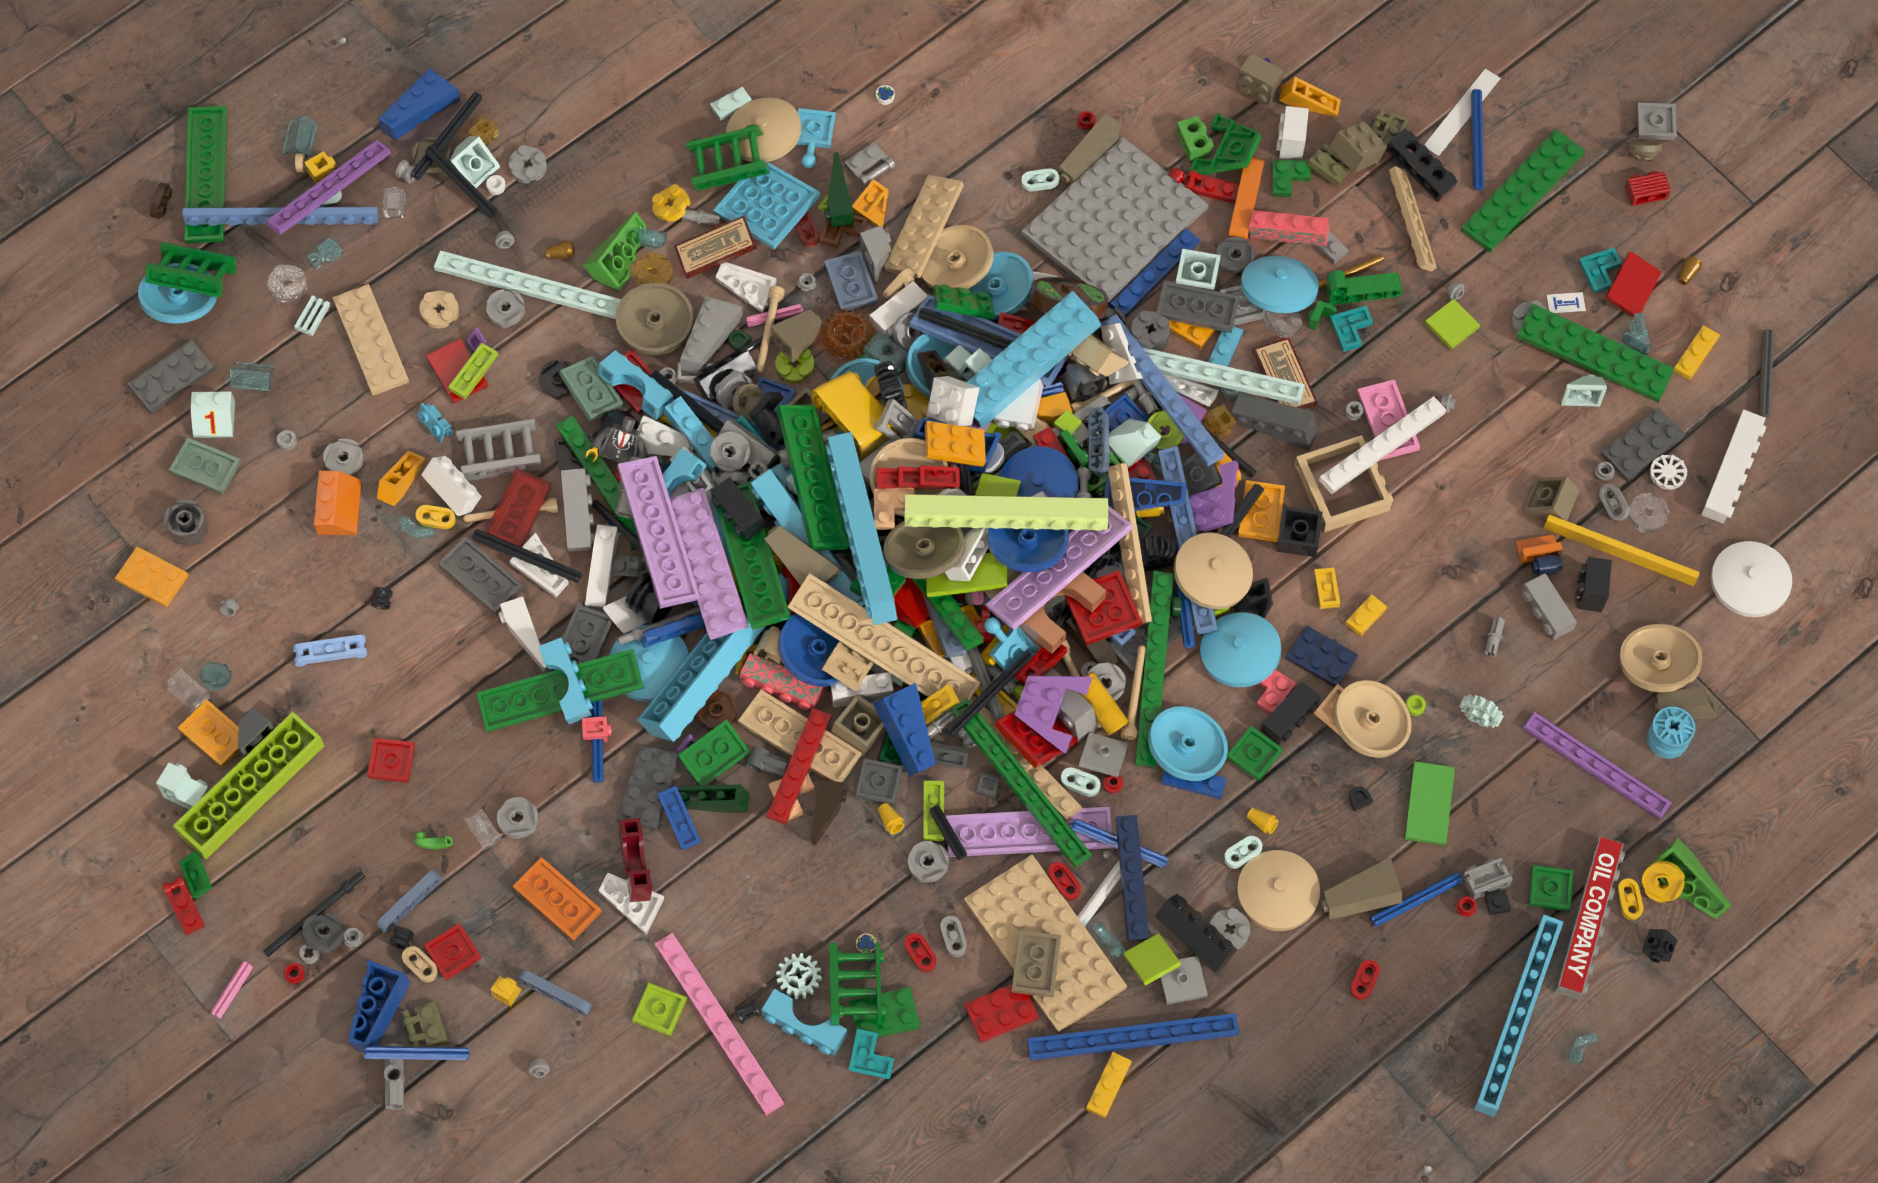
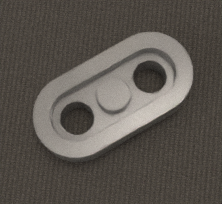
M1613 484L1604 485L1600 490L1599 496L1609 516L1613 520H1625L1629 515L1630 509L1619 487ZM1613 491L1614 496L1610 498V493ZM1622 508V513L1619 515L1618 511Z
M947 916L940 924L947 953L952 957H961L967 950V942L961 922L955 916ZM953 926L955 929L953 931H949L947 927ZM959 945L960 949L954 950L953 946Z

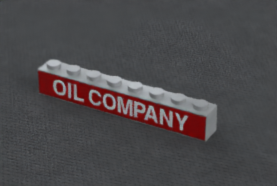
M1601 836L1596 843L1555 993L1580 1000L1582 994H1587L1589 983L1586 980L1588 975H1592L1595 964L1591 962L1593 956L1597 957L1599 951L1598 937L1602 938L1605 926L1602 925L1603 918L1607 919L1610 911L1607 903L1608 900L1612 901L1615 889L1612 888L1613 881L1617 882L1620 870L1617 867L1618 863L1623 862L1625 851H1622L1624 843Z

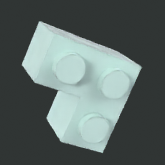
M958 345L943 361L956 379L967 382L991 362L992 359L980 348L971 355L970 352Z
M168 763L156 782L164 798L188 810L210 791L209 785L200 779L197 781L191 779L187 769L178 763L176 765Z

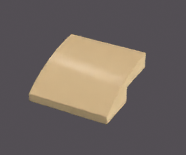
M839 641L822 670L854 691H857L874 662Z

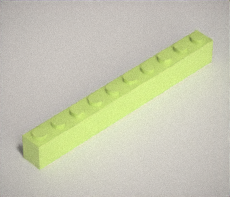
M905 495V526L1100 531L1107 530L1108 498Z

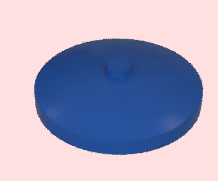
M1040 446L1021 450L1005 463L1000 473V477L1021 481L1017 497H1032L1042 491L1047 497L1076 498L1078 494V476L1074 465L1064 454L1052 448Z
M988 528V546L992 555L1002 565L1020 572H1037L1050 568L1064 556L1069 543L1068 529Z
M799 614L793 615L781 629L778 638V651L785 668L796 679L808 685L826 687L840 682L822 670L839 640Z

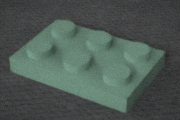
M590 356L559 372V375L589 422L623 405L613 386L598 376L599 364L594 356Z
M187 437L169 472L223 495L241 464V460Z

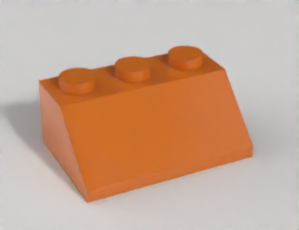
M319 471L314 518L317 535H357L361 479L340 471Z

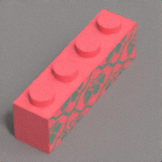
M1252 210L1249 224L1251 239L1327 246L1330 231L1328 218Z
M752 653L749 654L740 672V679L747 687L759 688L769 695L778 696L786 703H795L799 708L806 711L812 710V708L816 709L824 693V687L803 683L796 679L785 667Z

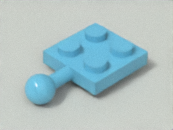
M798 108L802 132L796 145L807 146V152L803 155L801 162L805 168H813L816 165L815 147L831 149L836 112Z
M991 617L985 621V630L988 633L995 634L1000 640L989 654L1003 671L1024 651H1028L1032 656L1039 651L1020 626L1015 630L1010 628L1004 634L1000 629L1001 624L997 618Z

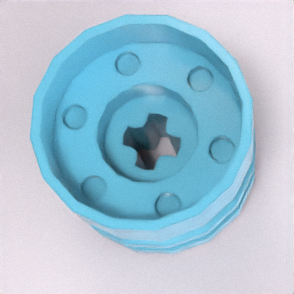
M1679 707L1661 709L1655 715L1647 732L1649 748L1662 758L1673 759L1682 755L1695 733V722L1692 716L1686 710Z

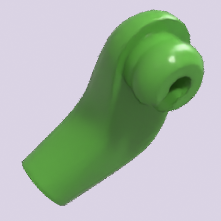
M416 832L415 839L413 840L416 846L430 850H441L453 844L450 836L426 838L425 832Z

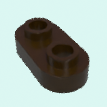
M160 183L158 185L150 208L151 218L160 219L165 215L167 201L171 199L173 193L169 184Z

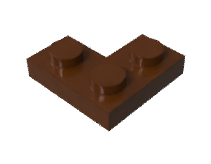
M854 214V224L831 228L830 221H826L819 238V243L837 248L843 233L860 238V233L865 231L868 224V218Z

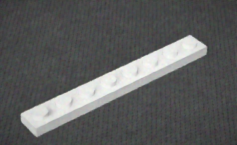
M1432 397L1321 475L1319 481L1333 494L1439 419L1447 410L1435 397Z

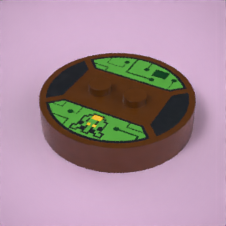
M1044 277L1033 282L1029 300L1036 308L1047 313L1073 291L1098 319H1101L1106 314L1109 298L1099 288L1081 281L1060 277Z

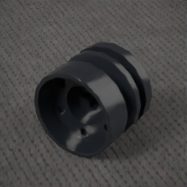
M649 572L643 574L634 583L625 599V606L630 610L633 609V612L636 614L641 613V617L650 624L662 621L673 607L660 608Z

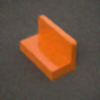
M1554 535L1518 540L1515 543L1521 564L1532 562L1534 557L1561 555L1563 549L1561 542L1556 543Z

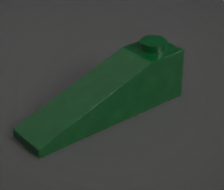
M834 152L827 209L824 210L826 221H830L831 228L854 224V211L838 152Z
M740 784L677 786L686 809L722 813H747L750 793Z

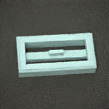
M312 295L294 326L295 330L313 337L330 307V302H324L323 299H317L316 296ZM320 306H323L315 321L313 322L311 328L307 330L311 321H313L318 309L320 308Z

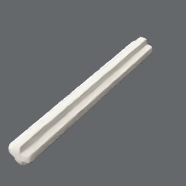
M1119 860L1077 916L1084 927L1120 880Z

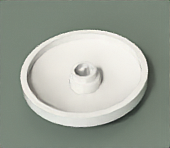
M1744 541L1730 545L1718 555L1711 570V585L1718 600L1732 612L1746 617H1762L1777 611L1785 603L1792 588V574L1786 560L1775 549L1763 543Z

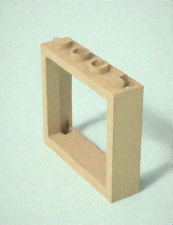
M1362 435L1296 457L1294 466L1314 511L1323 512L1321 522L1323 532L1390 511L1393 497L1385 488V479L1383 475L1379 474L1377 463L1369 467L1367 471L1380 497V501L1332 517L1308 464L1357 448L1360 449L1368 443L1364 441Z

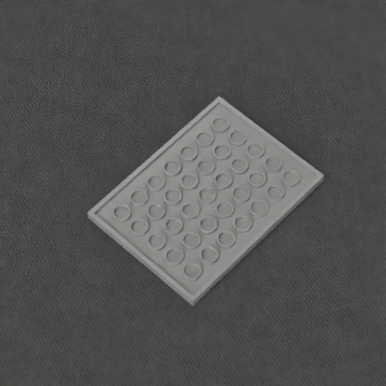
M1123 137L1022 230L1021 235L1075 279L1095 286L1105 292L1109 298L1108 302H1110L1185 228L1187 229L1208 209L1209 204L1190 189L1184 188L1185 185L1179 184L1168 175L1169 173Z

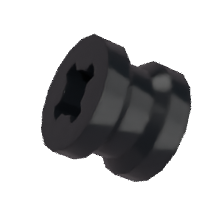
M384 587L374 588V598L371 600V606L380 610L390 609V598L393 596V591Z
M395 926L393 930L394 936L390 938L389 944L405 950L410 946L409 940L413 938L414 933L407 928Z

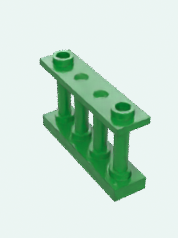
M748 125L744 129L704 139L696 138L686 143L688 150L691 153L695 152L698 175L691 178L693 187L697 191L770 174L769 166L764 160H760L756 137L764 135L758 125ZM749 139L753 161L743 165L738 141ZM731 143L734 166L733 168L724 169L720 146ZM713 148L716 170L713 173L707 174L705 172L702 150Z
M161 242V261L159 264L148 263L146 265V283L221 298L223 295L222 277L225 273L236 274V257ZM169 262L180 263L177 268L167 266ZM189 264L199 266L196 272L185 269ZM206 269L217 271L214 276L204 274Z
M875 942V952L842 953V951H838V943H829L831 1026H839V1017H843V1015H877V1025L882 1024V1017L886 1016V1004H881L880 963H884V950H880L879 942ZM842 961H875V970L842 971V969H838V963H842ZM843 979H876V988L843 989V986H839V981H843ZM876 996L877 1006L843 1007V1004L839 1005V999H843V997Z

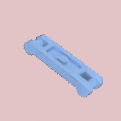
M365 635L293 645V652L296 653V658H294L295 666L302 667L306 664L353 657L364 658L367 656V649L364 648L366 643ZM350 645H356V648L350 649ZM309 651V655L304 656V652Z

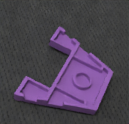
M1236 460L1219 466L1223 485L1189 496L1197 534L1233 523L1234 493L1237 486L1236 472L1239 466Z
M1028 676L1015 715L1059 750L1067 754L1072 736L1054 730L1055 720L1066 689L1087 696L1093 678Z

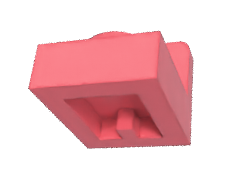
M606 717L582 718L583 740L603 739V742H608V736H611V723H607Z

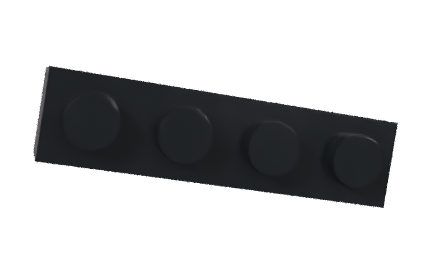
M1175 894L1167 899L1155 915L1165 927L1215 973L1224 968L1238 950L1230 940L1221 935L1215 926L1206 921L1201 913L1191 907L1186 899L1179 894Z

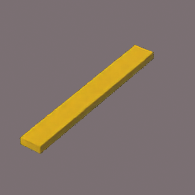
M1548 515L1543 528L1691 586L1695 585L1700 573L1552 515Z

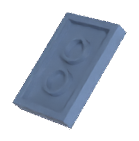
M861 251L824 261L841 313L878 303V298Z

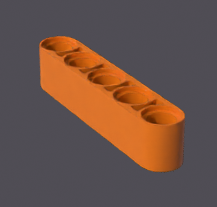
M1252 157L1248 167L1243 168L1228 237H1241L1246 241L1248 239L1252 210H1254L1264 159Z

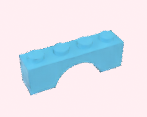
M616 350L599 363L598 376L611 386L627 384L641 392L643 396L641 409L653 419L657 420L664 413L665 406L673 402V395L668 389H664L654 378L646 375L638 366L632 364L624 355L619 354Z
M678 397L665 406L664 416L675 429L679 430L688 439L698 458L707 465L706 469L711 474L712 470H715V472L719 470L710 454L714 438L682 397Z
M683 448L674 456L672 463L663 473L669 498H671L673 491L680 484L688 481L696 482L707 466L703 461Z
M558 638L540 645L539 649L547 668L562 671L568 677V691L564 698L559 701L568 724L592 716L590 709H593L590 698H585L583 693L586 687L583 680L577 677L576 672H579L576 661H571L569 654L572 653L569 643H565L562 638Z
M774 989L762 1008L763 1019L769 1024H778L789 1035L794 1033L800 1037L803 1043L817 1046L821 1053L835 1056L847 1037V1029L840 1025L831 1026L830 1019L815 1026L801 1023L793 1014V999Z

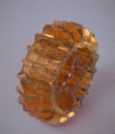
M847 309L844 310V313L838 310L836 316L831 313L830 319H826L825 325L822 326V343L826 346L827 352L832 351L833 357L839 354L840 359L846 356L849 360L852 355L857 358L858 353L863 355L865 350H869L870 344L873 342L872 324L868 323V318L863 317L861 312L856 315L854 309L851 313H848ZM841 326L839 330L835 331L836 333L832 334L837 327ZM860 335H862V337L854 343V340L859 338Z

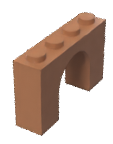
M1081 572L1053 597L1060 595L1073 597L1089 611L1093 612L1105 599L1106 590L1084 572ZM1045 603L1019 626L1052 654L1065 641L1066 632L1048 618L1044 610Z

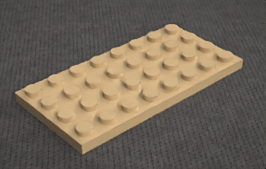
M1030 855L964 898L966 905L1013 971L1015 969L1019 930L1061 935L1054 997L1031 995L1057 1033H1060L1127 989L1126 983L1033 855Z

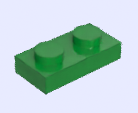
M191 852L179 862L193 898H200L212 889L198 852Z

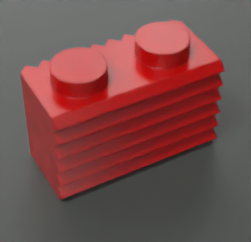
M1651 171L1644 176L1633 175L1627 179L1625 185L1632 206L1668 199L1671 192L1664 171Z

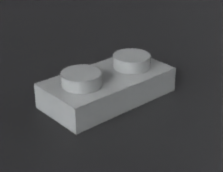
M1330 231L1327 246L1315 245L1333 264L1346 256L1349 251Z

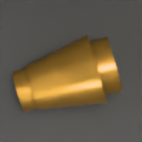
M565 240L545 249L548 260L571 259L572 256H575L572 241L567 242Z
M1688 256V258L1684 259L1677 281L1682 285H1687L1701 270L1702 262L1694 256Z

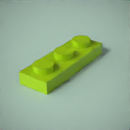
M481 343L449 385V391L466 400L499 356L498 352Z
M924 781L923 841H944V836L929 813V809L935 805H939L944 813V781Z

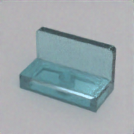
M304 115L290 121L282 153L287 155L296 152L303 153L305 158L310 157L318 123Z
M236 362L231 368L230 388L270 391L271 373L274 371V365Z

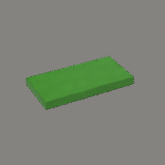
M1414 761L1405 840L1446 846L1455 767Z

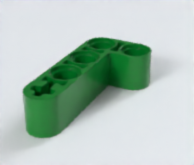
M1336 270L1327 275L1325 284L1328 300L1332 305L1395 298L1403 293L1398 273L1345 278L1344 271Z

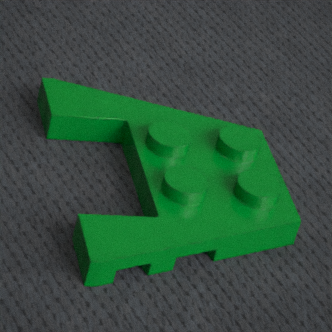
M1216 113L1210 127L1212 131L1225 132L1212 160L1194 159L1189 171H1196L1200 175L1247 168L1262 138L1259 132L1245 125H1239L1234 120L1226 119L1222 114Z

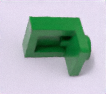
M1319 300L1315 310L1311 309L1308 314V328L1315 331L1322 316L1330 318L1331 315L1336 314L1337 308L1328 302Z

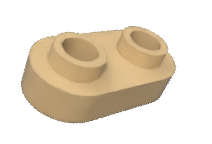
M910 268L903 270L884 291L883 295L885 298L890 300L915 280L913 278L915 273Z
M411 946L403 951L402 961L404 965L418 979L425 983L436 979L438 975L436 964L418 947ZM412 956H416L417 959L415 961H410ZM430 970L431 974L424 975V972Z

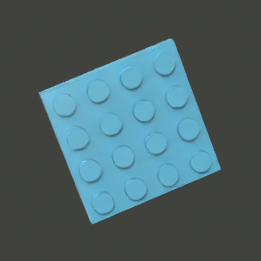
M766 162L769 166L770 174L738 181L715 207L713 212L714 215L720 216L721 219L729 224L743 218L748 234L751 237L775 249L820 197V192L773 164Z

